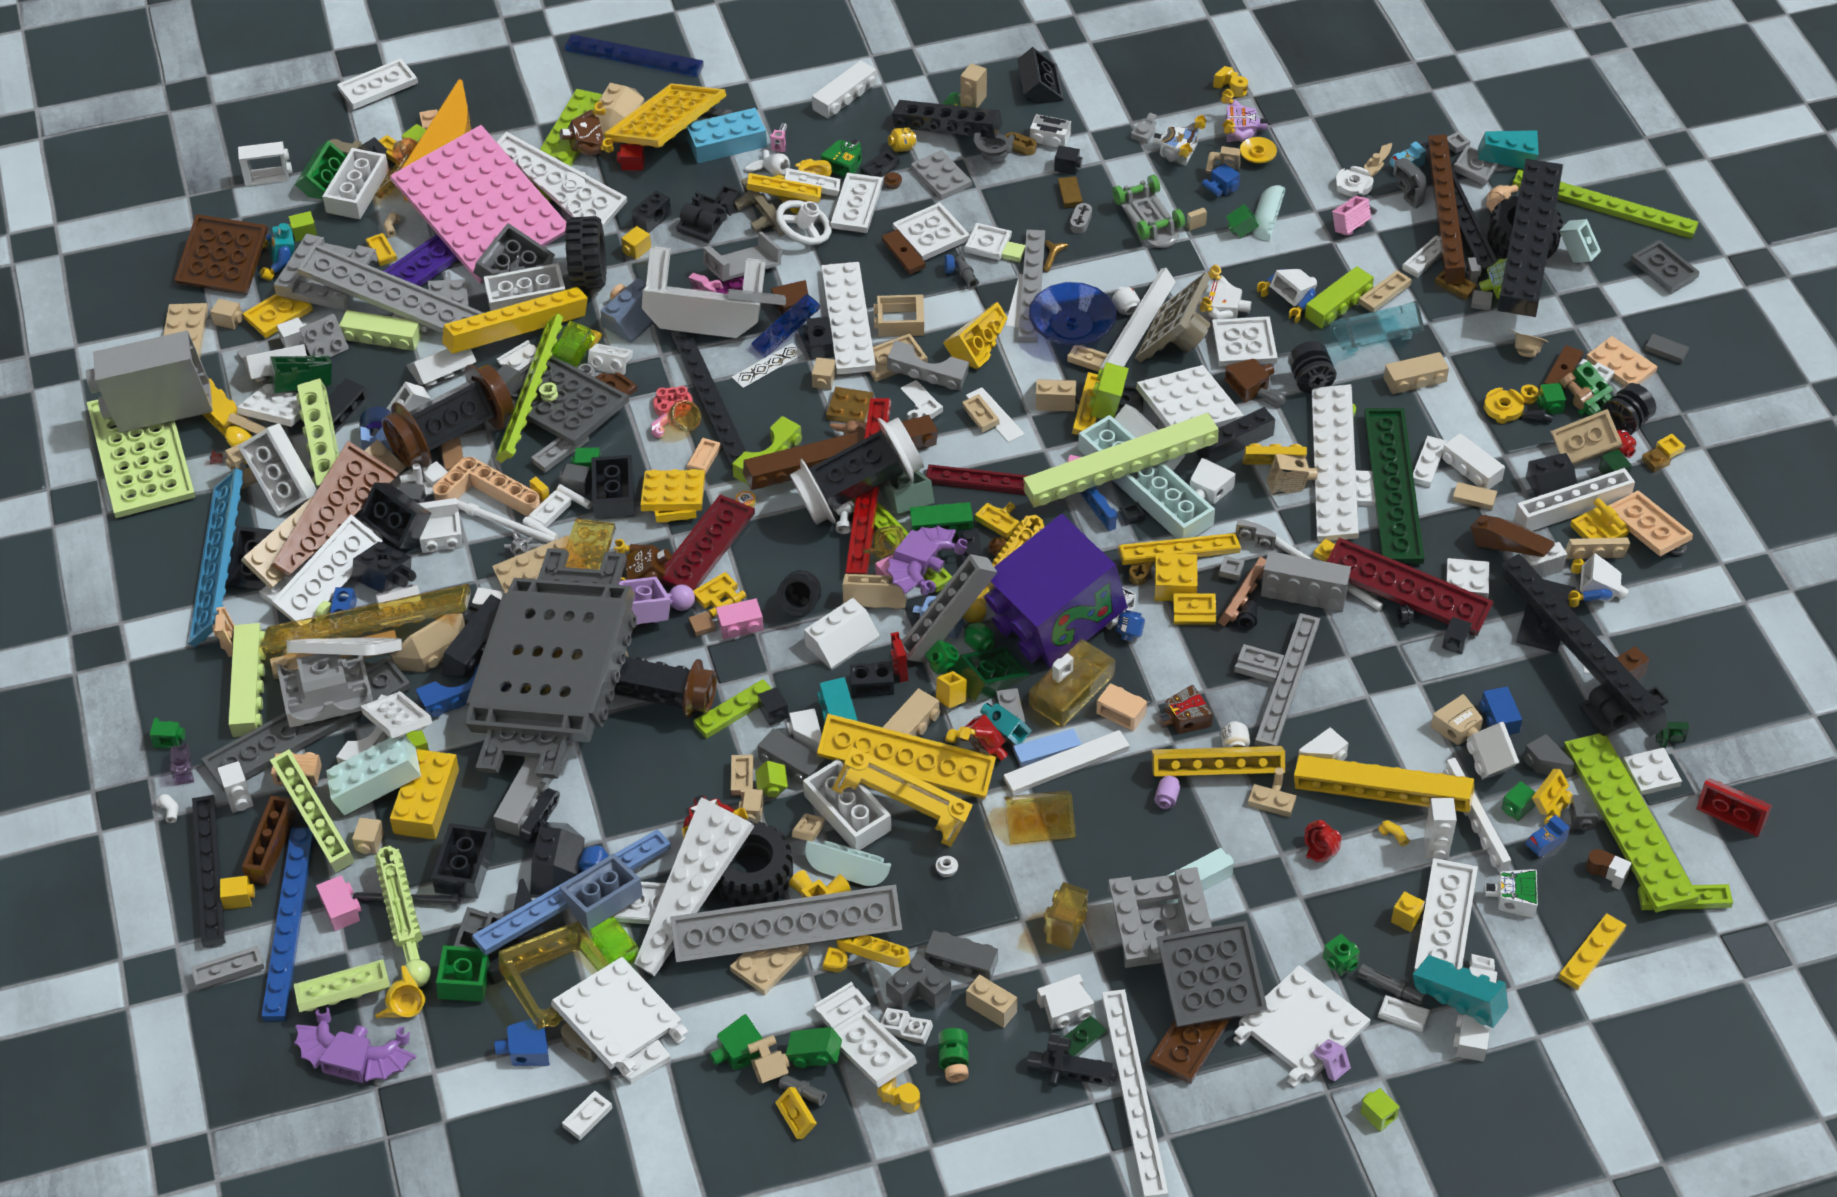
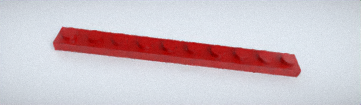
M870 398L865 438L881 430L878 418H881L886 423L889 422L890 398ZM880 485L856 497L846 574L868 575Z

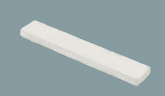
M1118 730L1004 774V781L1012 794L1015 795L1128 751L1130 745L1121 731Z

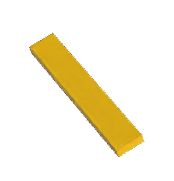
M1236 533L1118 545L1117 548L1122 565L1155 562L1156 553L1197 554V557L1240 553L1241 550Z

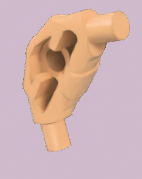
M1496 186L1487 194L1486 207L1492 213L1498 203L1506 198L1509 199L1511 193L1518 192V186Z

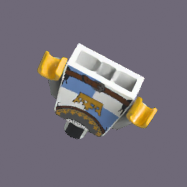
M1199 115L1195 118V122L1186 127L1170 126L1165 135L1155 133L1153 143L1161 145L1160 155L1162 157H1165L1170 162L1175 161L1186 166L1198 144V128L1204 129L1207 120L1204 115Z

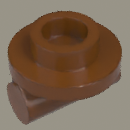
M1003 537L993 538L988 545V552L996 558L1007 540Z

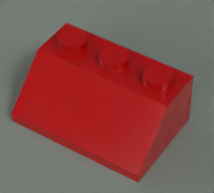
M1709 778L1703 785L1696 810L1759 837L1773 805Z

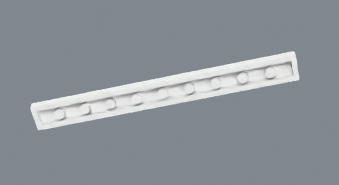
M1125 989L1102 992V1000L1143 1197H1168V1189Z

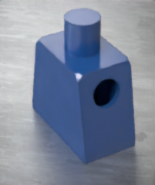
M543 1016L509 1025L507 1027L508 1039L494 1041L496 1055L509 1053L513 1066L550 1065L546 1026Z

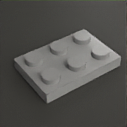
M942 150L911 163L913 172L940 200L972 187V180Z

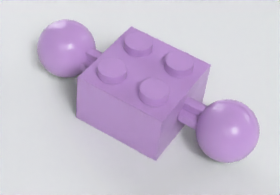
M657 577L619 582V585L631 586L635 593L631 609L637 617L636 625L666 621L669 618L670 605L675 610L686 611L692 607L695 601V594L689 586L677 585L669 593H666Z

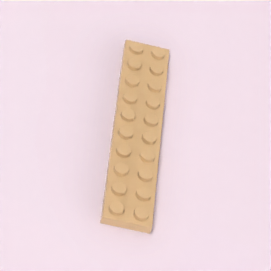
M378 439L364 450L398 472V475L406 468ZM312 497L241 560L270 589L287 576L272 567L271 564Z

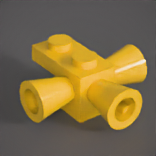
M805 870L795 873L789 881V886L800 893L802 898L851 891L849 883L841 874H838L827 886L820 879L812 883Z

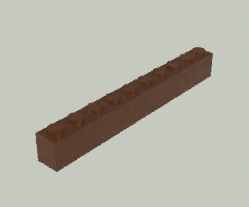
M1447 134L1428 136V155L1445 284L1465 283V263Z
M929 415L901 421L917 450L937 444L938 430ZM866 430L744 459L743 475L751 490L792 481L790 474L800 469V459H803L810 471V468L862 441L865 438Z

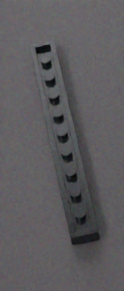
M1428 142L1422 143L1421 146L1427 150L1426 161L1430 167ZM1452 169L1460 232L1472 257H1475L1477 265L1481 266V274L1487 273L1488 267L1494 265L1497 259Z
M670 331V337L713 431L721 443V448L730 468L733 469L732 463L746 451L691 332Z

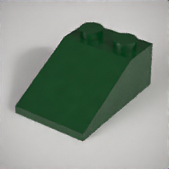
M1006 646L960 655L952 670L967 680L966 692L974 702L991 699L996 696L997 691L1007 690L1030 676L1029 672Z

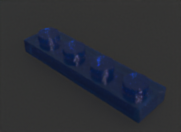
M806 294L751 343L752 347L764 358L767 357L804 324L807 318L814 315L821 308L820 304L809 294Z

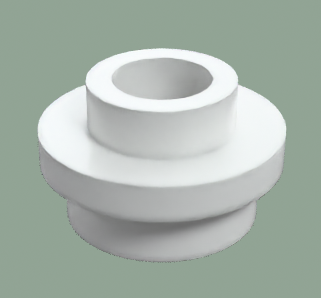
M942 856L936 861V870L943 877L953 876L958 869L957 860L951 856Z

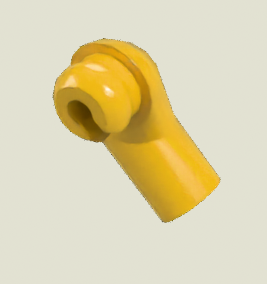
M1389 820L1383 821V824L1378 826V830L1383 836H1386L1389 832L1393 834L1400 846H1406L1410 842L1401 826Z

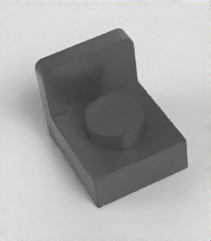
M1572 795L1569 804L1572 829H1594L1598 820V814L1587 813L1586 804H1583L1581 795Z

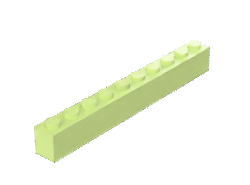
M1205 413L1024 478V492L1034 508L1046 505L1049 502L1063 499L1077 492L1119 479L1122 476L1158 465L1170 459H1175L1178 456L1194 452L1203 447L1211 446L1218 442L1219 429L1209 413Z

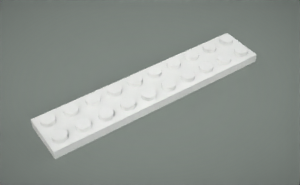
M1349 384L1312 389L1314 463L1318 472L1317 480H1315L1318 542H1322L1324 539L1334 541L1338 540L1339 537L1344 540L1359 538L1352 386Z

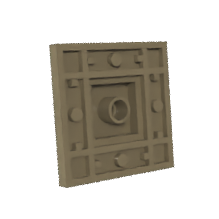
M1204 272L1159 308L1135 359L1140 363L1146 358L1150 359L1157 350L1161 351L1169 342L1174 343L1183 352L1188 353L1202 341L1210 328V322L1197 313L1196 308L1202 301V294L1209 287L1207 285L1210 279L1208 274Z

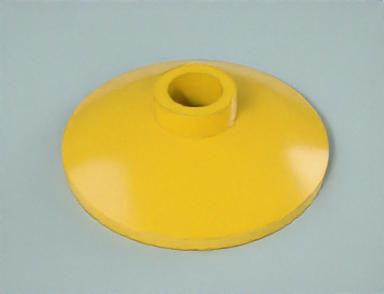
M1252 137L1241 144L1240 153L1243 158L1250 162L1266 163L1276 156L1277 148L1267 138Z

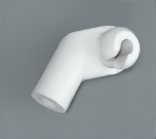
M160 795L156 799V805L167 810L166 821L168 823H175L178 815V803L170 795Z

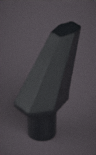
M1545 409L1523 412L1520 419L1539 423L1543 420L1551 423L1553 415L1545 413Z

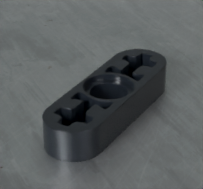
M547 788L521 827L519 834L521 840L532 843L536 839L539 827L547 822L559 802V791Z

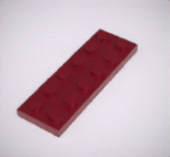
M720 494L674 552L671 560L667 561L665 564V576L659 580L660 583L672 588L677 585H687L693 591L699 588L754 516L755 508Z

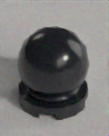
M797 570L791 572L780 583L777 589V600H779L780 605L783 607L782 609L790 615L801 616L814 609L821 598L822 588L820 582L809 571Z

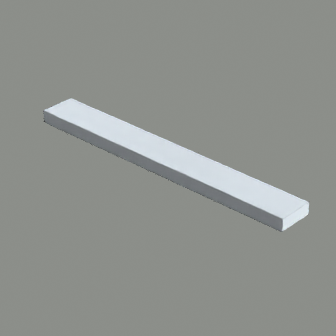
M1162 268L1100 369H1104L1106 362L1125 366L1176 282L1167 268Z

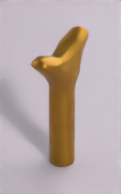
M1045 241V245L1049 248L1050 253L1044 264V271H1050L1057 253L1069 246L1067 243L1054 244L1050 241Z

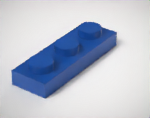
M1096 486L1079 492L1108 531L1116 529L1117 513L1114 508L1108 505L1105 496L1098 492Z

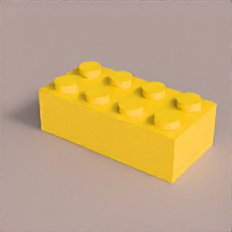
M416 749L421 776L401 786L390 816L393 834L436 840L459 772L456 754Z

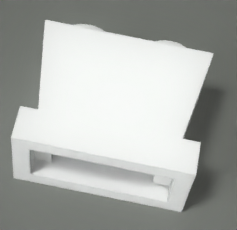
M1080 974L1037 989V1002L1040 1008L1045 1007L1051 1030L1065 1028L1071 1023L1079 1020L1084 1021L1089 1016L1094 1015L1095 1003L1084 990Z

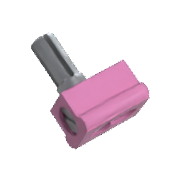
M782 123L779 130H774L773 134L770 135L771 150L785 152V130L787 124Z

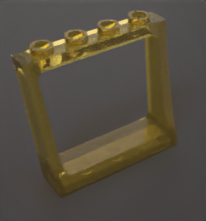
M578 921L499 951V970L538 1030L547 1026L555 1027L564 1019L553 1007L544 1010L538 1007L518 972L575 950H579L597 971L609 965Z

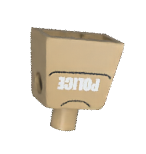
M1462 694L1433 713L1431 728L1456 745H1460L1471 735L1481 730L1483 719L1467 697Z

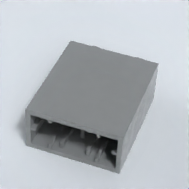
M188 330L93 352L94 368L86 370L87 384L92 394L101 392L102 396L98 397L101 415L104 420L113 418L119 433L213 412L210 382Z

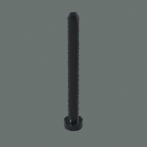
M356 892L353 894V899L357 898L358 901L384 902L382 893ZM453 893L452 896L411 894L413 903L452 905V908L458 909L461 904L460 893Z

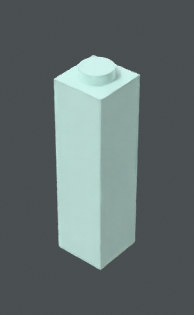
M1219 848L1181 869L1197 867L1204 891L1231 877L1234 861L1229 854H1226L1222 848ZM1178 899L1158 902L1161 905L1178 903Z

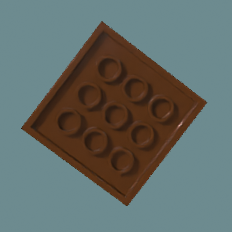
M196 214L174 281L176 284L248 295L269 228L263 224Z

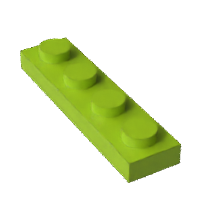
M762 679L713 708L708 713L695 719L694 726L707 739L759 708L757 695L772 688Z
M1729 884L1693 885L1699 896L1698 902L1672 909L1732 908L1733 900ZM1639 886L1638 896L1641 910H1654L1642 886Z

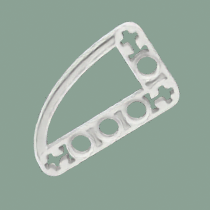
M314 638L286 641L288 653L378 655L402 650V639Z

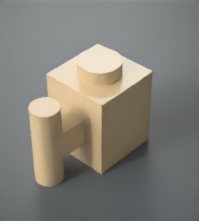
M774 1035L747 1045L750 1054L757 1051L760 1054V1057L751 1060L759 1083L767 1082L788 1073L787 1067L790 1065L786 1054H782L778 1050L770 1053L768 1048L776 1044Z

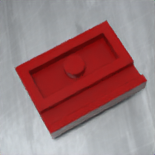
M899 632L890 633L892 646L890 654L894 662L892 663L893 673L898 675L900 683L909 681L906 653Z

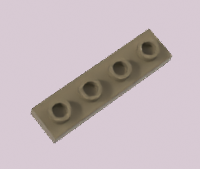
M748 177L742 179L741 183L745 195L735 200L734 207L736 210L740 211L746 206L753 204L763 215L750 223L755 233L770 226L779 236L785 234L777 223L774 205H769L764 193L747 190Z

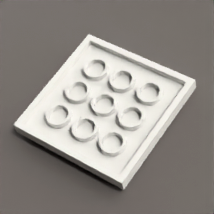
M1203 365L1140 381L1136 385L1138 392L1166 427L1205 413H1209L1217 427H1222L1244 416Z

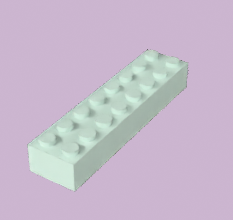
M1109 415L1079 433L1078 449L1087 456L1135 439V437ZM1163 462L1113 480L1177 539L1195 537L1214 525L1215 508Z

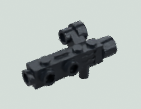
M1050 1033L1047 1051H1044V1053L1030 1051L1028 1055L1027 1069L1049 1075L1048 1084L1051 1087L1058 1086L1059 1078L1110 1086L1111 1082H1116L1117 1068H1113V1063L1065 1054V1052L1069 1053L1071 1039L1060 1037V1034Z

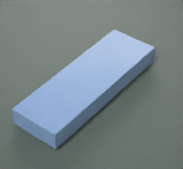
M1074 728L1015 745L1013 746V751L1022 767L1082 744Z

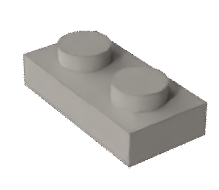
M1018 688L997 691L998 704L1025 723Z

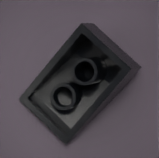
M237 526L228 568V578L225 583L226 586L262 590L266 586L241 560L274 530Z

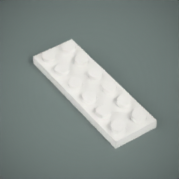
M350 515L272 600L271 604L304 630L314 619L315 611L320 603L326 600L330 601L334 595L335 587L342 588L351 578L353 558L377 542L383 541L354 516Z
M1433 858L1414 972L1428 955L1453 963L1458 970L1462 968L1478 866Z

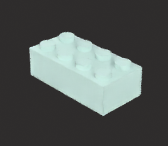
M406 735L397 739L390 737L326 770L331 800L344 815L421 776L416 747Z

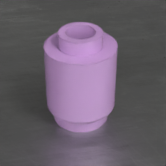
M1164 776L1159 781L1154 801L1160 808L1169 809L1175 806L1180 790L1178 779L1173 776Z

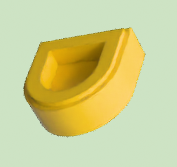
M828 947L822 965L823 970L831 972L845 970L848 966L846 952L841 949Z

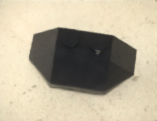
M545 822L539 827L531 865V897H540L578 875V863L583 852L585 838L568 823Z

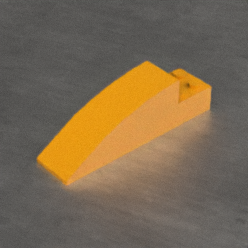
M461 79L457 81L402 169L471 131L466 96Z

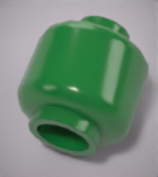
M971 623L964 631L965 643L975 652L994 647L995 633L984 623Z

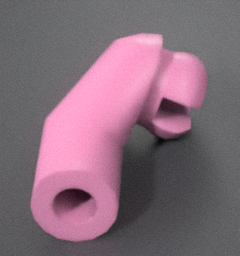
M663 414L651 423V433L654 437L661 438L664 435L665 429L663 427L670 422L667 414Z

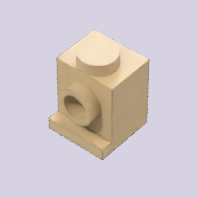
M741 788L739 808H745L749 818L747 821H753V823L758 824V821L761 822L764 805L763 790Z

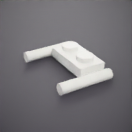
M560 484L556 491L545 499L528 517L523 519L522 523L558 539L559 535L547 527L571 505V501L573 500L587 509H590L593 503Z

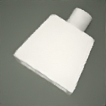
M1202 458L1191 477L1190 487L1208 503L1215 504L1234 488L1235 473Z

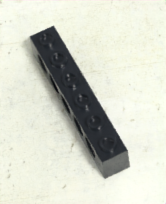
M899 100L892 112L895 128H909L969 136L981 133L982 137L996 138L1003 125L1000 110Z

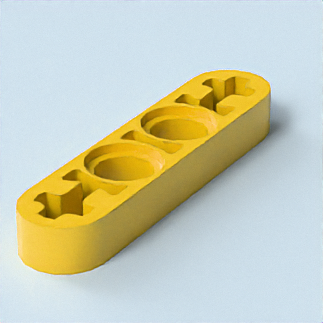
M869 935L836 939L838 949L897 968L904 967L910 963L908 948Z

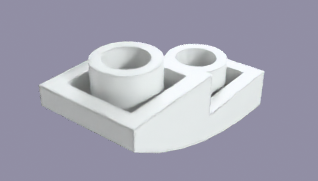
M892 1008L886 1009L880 1023L892 1035L921 1044H926L933 1028L931 1020L910 1017L908 1011Z

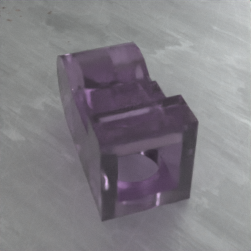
M189 744L171 746L170 771L175 786L194 783L192 753Z

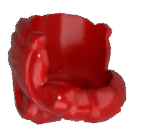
M1317 820L1306 826L1304 830V843L1310 848L1307 851L1306 858L1320 863L1335 857L1341 848L1340 833L1335 829L1333 830L1324 820Z

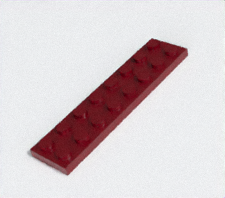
M1340 537L1326 561L1351 566L1350 584L1403 606L1406 604L1409 608L1446 624L1450 623L1452 617L1473 623L1470 634L1475 636L1479 635L1494 602Z

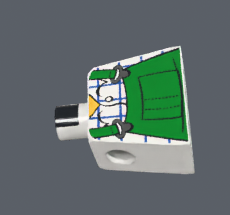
M1537 870L1502 871L1499 875L1498 884H1485V897H1498V909L1500 911L1534 918L1538 906Z

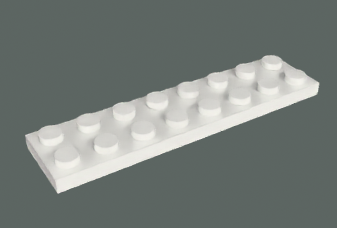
M859 262L821 265L837 374L876 370Z

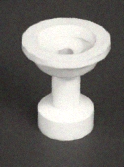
M851 500L833 509L840 515V521L836 523V531L840 534H849L852 530V523L848 521V516L854 512L855 502Z

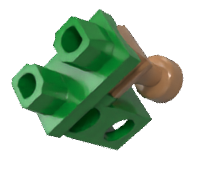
M1589 361L1577 367L1573 373L1567 374L1559 382L1563 388L1568 387L1574 395L1573 404L1579 409L1578 412L1581 415L1587 413L1591 416L1601 412L1602 409L1598 404L1603 406L1612 397L1611 392L1614 390L1610 385L1608 386Z

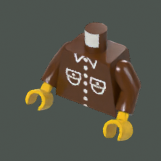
M622 539L615 540L617 547H614L616 553L629 552L626 554L627 580L657 577L660 580L665 576V563L672 558L671 553L667 549L660 551L650 544H630L629 546Z

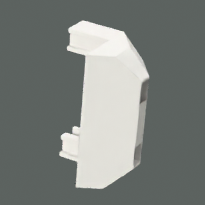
M650 247L647 281L642 295V309L660 329L737 338L758 322L760 302L728 299L725 293L667 286L671 248ZM746 259L743 291L763 292L766 260Z

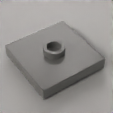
M1467 145L1452 169L1485 186L1498 164L1478 160V150Z

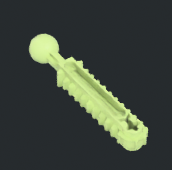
M391 846L379 849L374 858L392 929L393 940L396 947H402L406 958L405 966L416 981L418 988H420L429 981L431 969L419 957L418 942L423 939L416 917L403 859L399 849L392 848Z

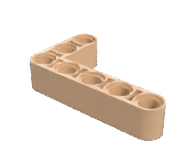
M473 457L461 459L433 486L435 501L452 498L459 499L473 486L527 517L540 505L537 492Z

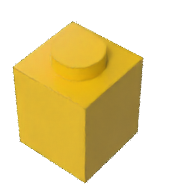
M637 226L621 238L622 251L635 260L650 250V234Z
M954 671L937 677L936 699L948 708L966 702L967 680Z
M248 876L220 879V898L224 910L251 907V898L255 897L254 884H250Z
M1404 891L1394 906L1391 923L1412 932L1422 916L1425 901Z

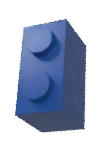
M1508 686L1483 691L1479 707L1481 712L1485 713L1487 726L1491 727L1504 722L1509 735L1520 733L1522 717Z

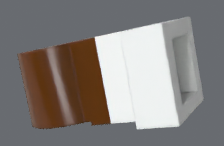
M1594 849L1589 853L1586 869L1593 875H1601L1613 881L1611 886L1620 890L1629 874L1632 863L1604 850Z

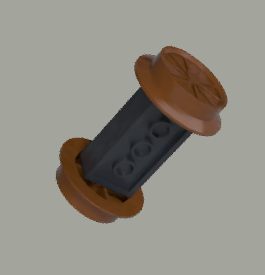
M472 364L465 367V383L409 412L398 402L392 404L391 414L382 418V428L391 449L403 465L410 468L414 464L419 463L425 468L431 465L430 450L485 421H488L497 429L504 427L505 417L514 412V405L505 382L492 366L486 364L477 368Z

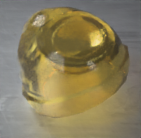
M679 400L671 406L667 413V419L669 424L676 430L692 432L700 425L701 412L693 402Z

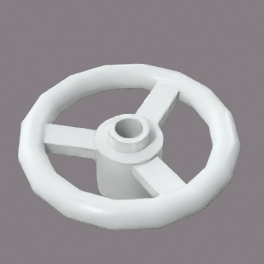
M786 201L779 205L776 211V220L781 230L790 238L808 245L822 244L829 239L832 233L830 221L814 202ZM789 208H800L797 215H783L785 210ZM817 217L824 226V232L821 236L813 225ZM786 223H796L801 229H807L811 237L796 233Z

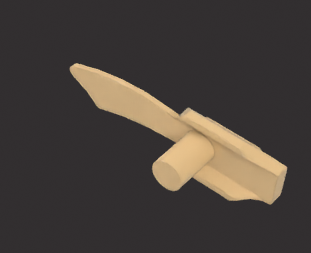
M1392 143L1383 145L1380 153H1374L1373 158H1370L1364 165V169L1370 172L1371 178L1384 166L1383 161L1389 155Z

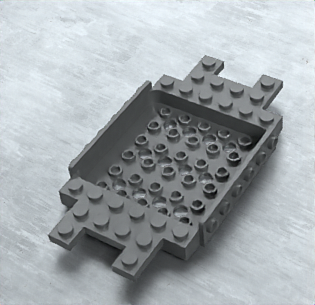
M547 548L538 579L514 578L507 593H503L467 700L469 709L465 724L471 732L486 733L475 767L478 772L498 773L504 755L540 758L535 771L537 777L558 779L569 742L590 743L595 724L597 727H603L604 721L608 718L610 702L614 699L616 683L620 679L621 666L625 663V653L631 643L632 630L637 624V617L631 609L635 593L631 586L619 585L627 560L625 553L605 552L600 570L567 568L565 567L569 557L567 549ZM530 610L536 611L534 617L530 619L525 618V614ZM549 612H555V616L551 620L544 619L545 615ZM569 613H574L575 616L571 621H564L565 616ZM588 615H594V619L590 623L583 622L584 618ZM520 646L524 647L521 654L513 655L514 649ZM542 648L543 653L540 656L534 657L532 655L533 651ZM559 649L563 650V654L559 658L552 657L553 652ZM577 651L583 652L581 658L577 660L572 659V655ZM506 683L512 684L509 691L501 692V687ZM531 685V690L528 693L522 694L520 692L521 688ZM547 686L551 687L549 694L540 695L541 689ZM565 688L571 689L568 696H560V692Z

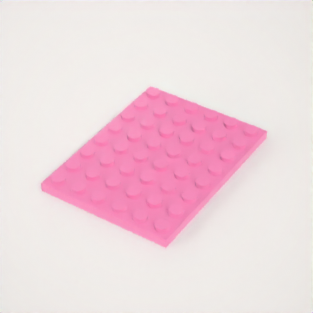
M482 125L390 175V180L479 284L483 283L484 280L473 273L475 264L507 223L543 247L566 234V221Z

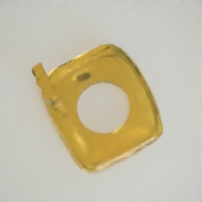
M887 526L874 532L875 549L863 550L864 553L872 554L879 558L894 555L896 548L904 540L902 528L899 526ZM893 534L896 543L892 549L888 550L884 546V539L887 535Z

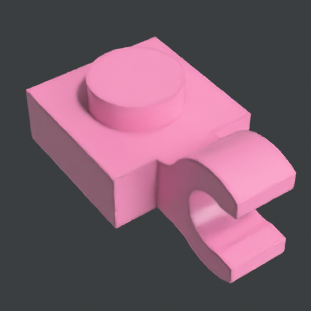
M695 273L688 277L693 290L716 292V288L723 289L722 283L719 280L709 282L706 276Z

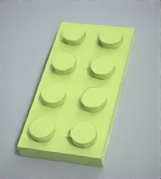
M383 959L294 984L299 1012L313 1011L323 1005H334L344 999L359 998L363 994L380 992L390 987Z

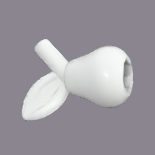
M763 150L762 160L754 161L744 168L746 172L765 168L773 176H785L786 168H790V160L782 153L770 156L768 150Z

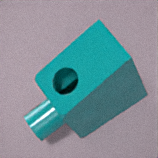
M985 703L980 710V713L982 715L985 714L1001 735L1015 745L1022 744L1032 731L1021 719L998 703L994 704V706Z

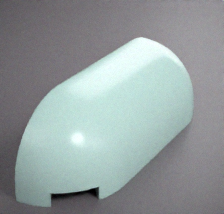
M1281 185L1267 188L1259 199L1254 215L1259 226L1252 230V233L1263 241L1270 242L1285 194V188Z
M807 841L805 852L807 860L819 872L835 877L841 874L848 881L866 886H874L881 883L889 874L891 863H883L884 858L829 841H824L823 845L814 841Z

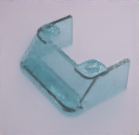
M1418 300L1401 306L1354 317L1348 316L1330 322L1331 331L1342 351L1347 350V354L1359 351L1358 347L1399 337L1403 341L1413 338L1412 334L1425 331Z

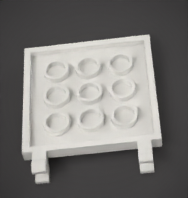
M623 957L565 991L551 1002V1006L610 1070L616 1066L626 1078L634 1073L632 1069L636 1067L635 1062L629 1057L666 1033H669L677 1044L684 1041L686 1038L683 1035L688 1033L686 1027L680 1024L682 1019Z
M1299 965L1265 996L1267 1012L1247 1015L1239 1021L1240 1027L1235 1031L1237 1036L1233 1040L1242 1045L1250 1036H1253L1293 1068L1288 1074L1290 1078L1287 1080V1083L1295 1088L1304 1078L1311 1081L1325 1068L1323 1060L1314 1056L1313 1051L1327 1039H1330L1346 1048L1370 1025V1019Z

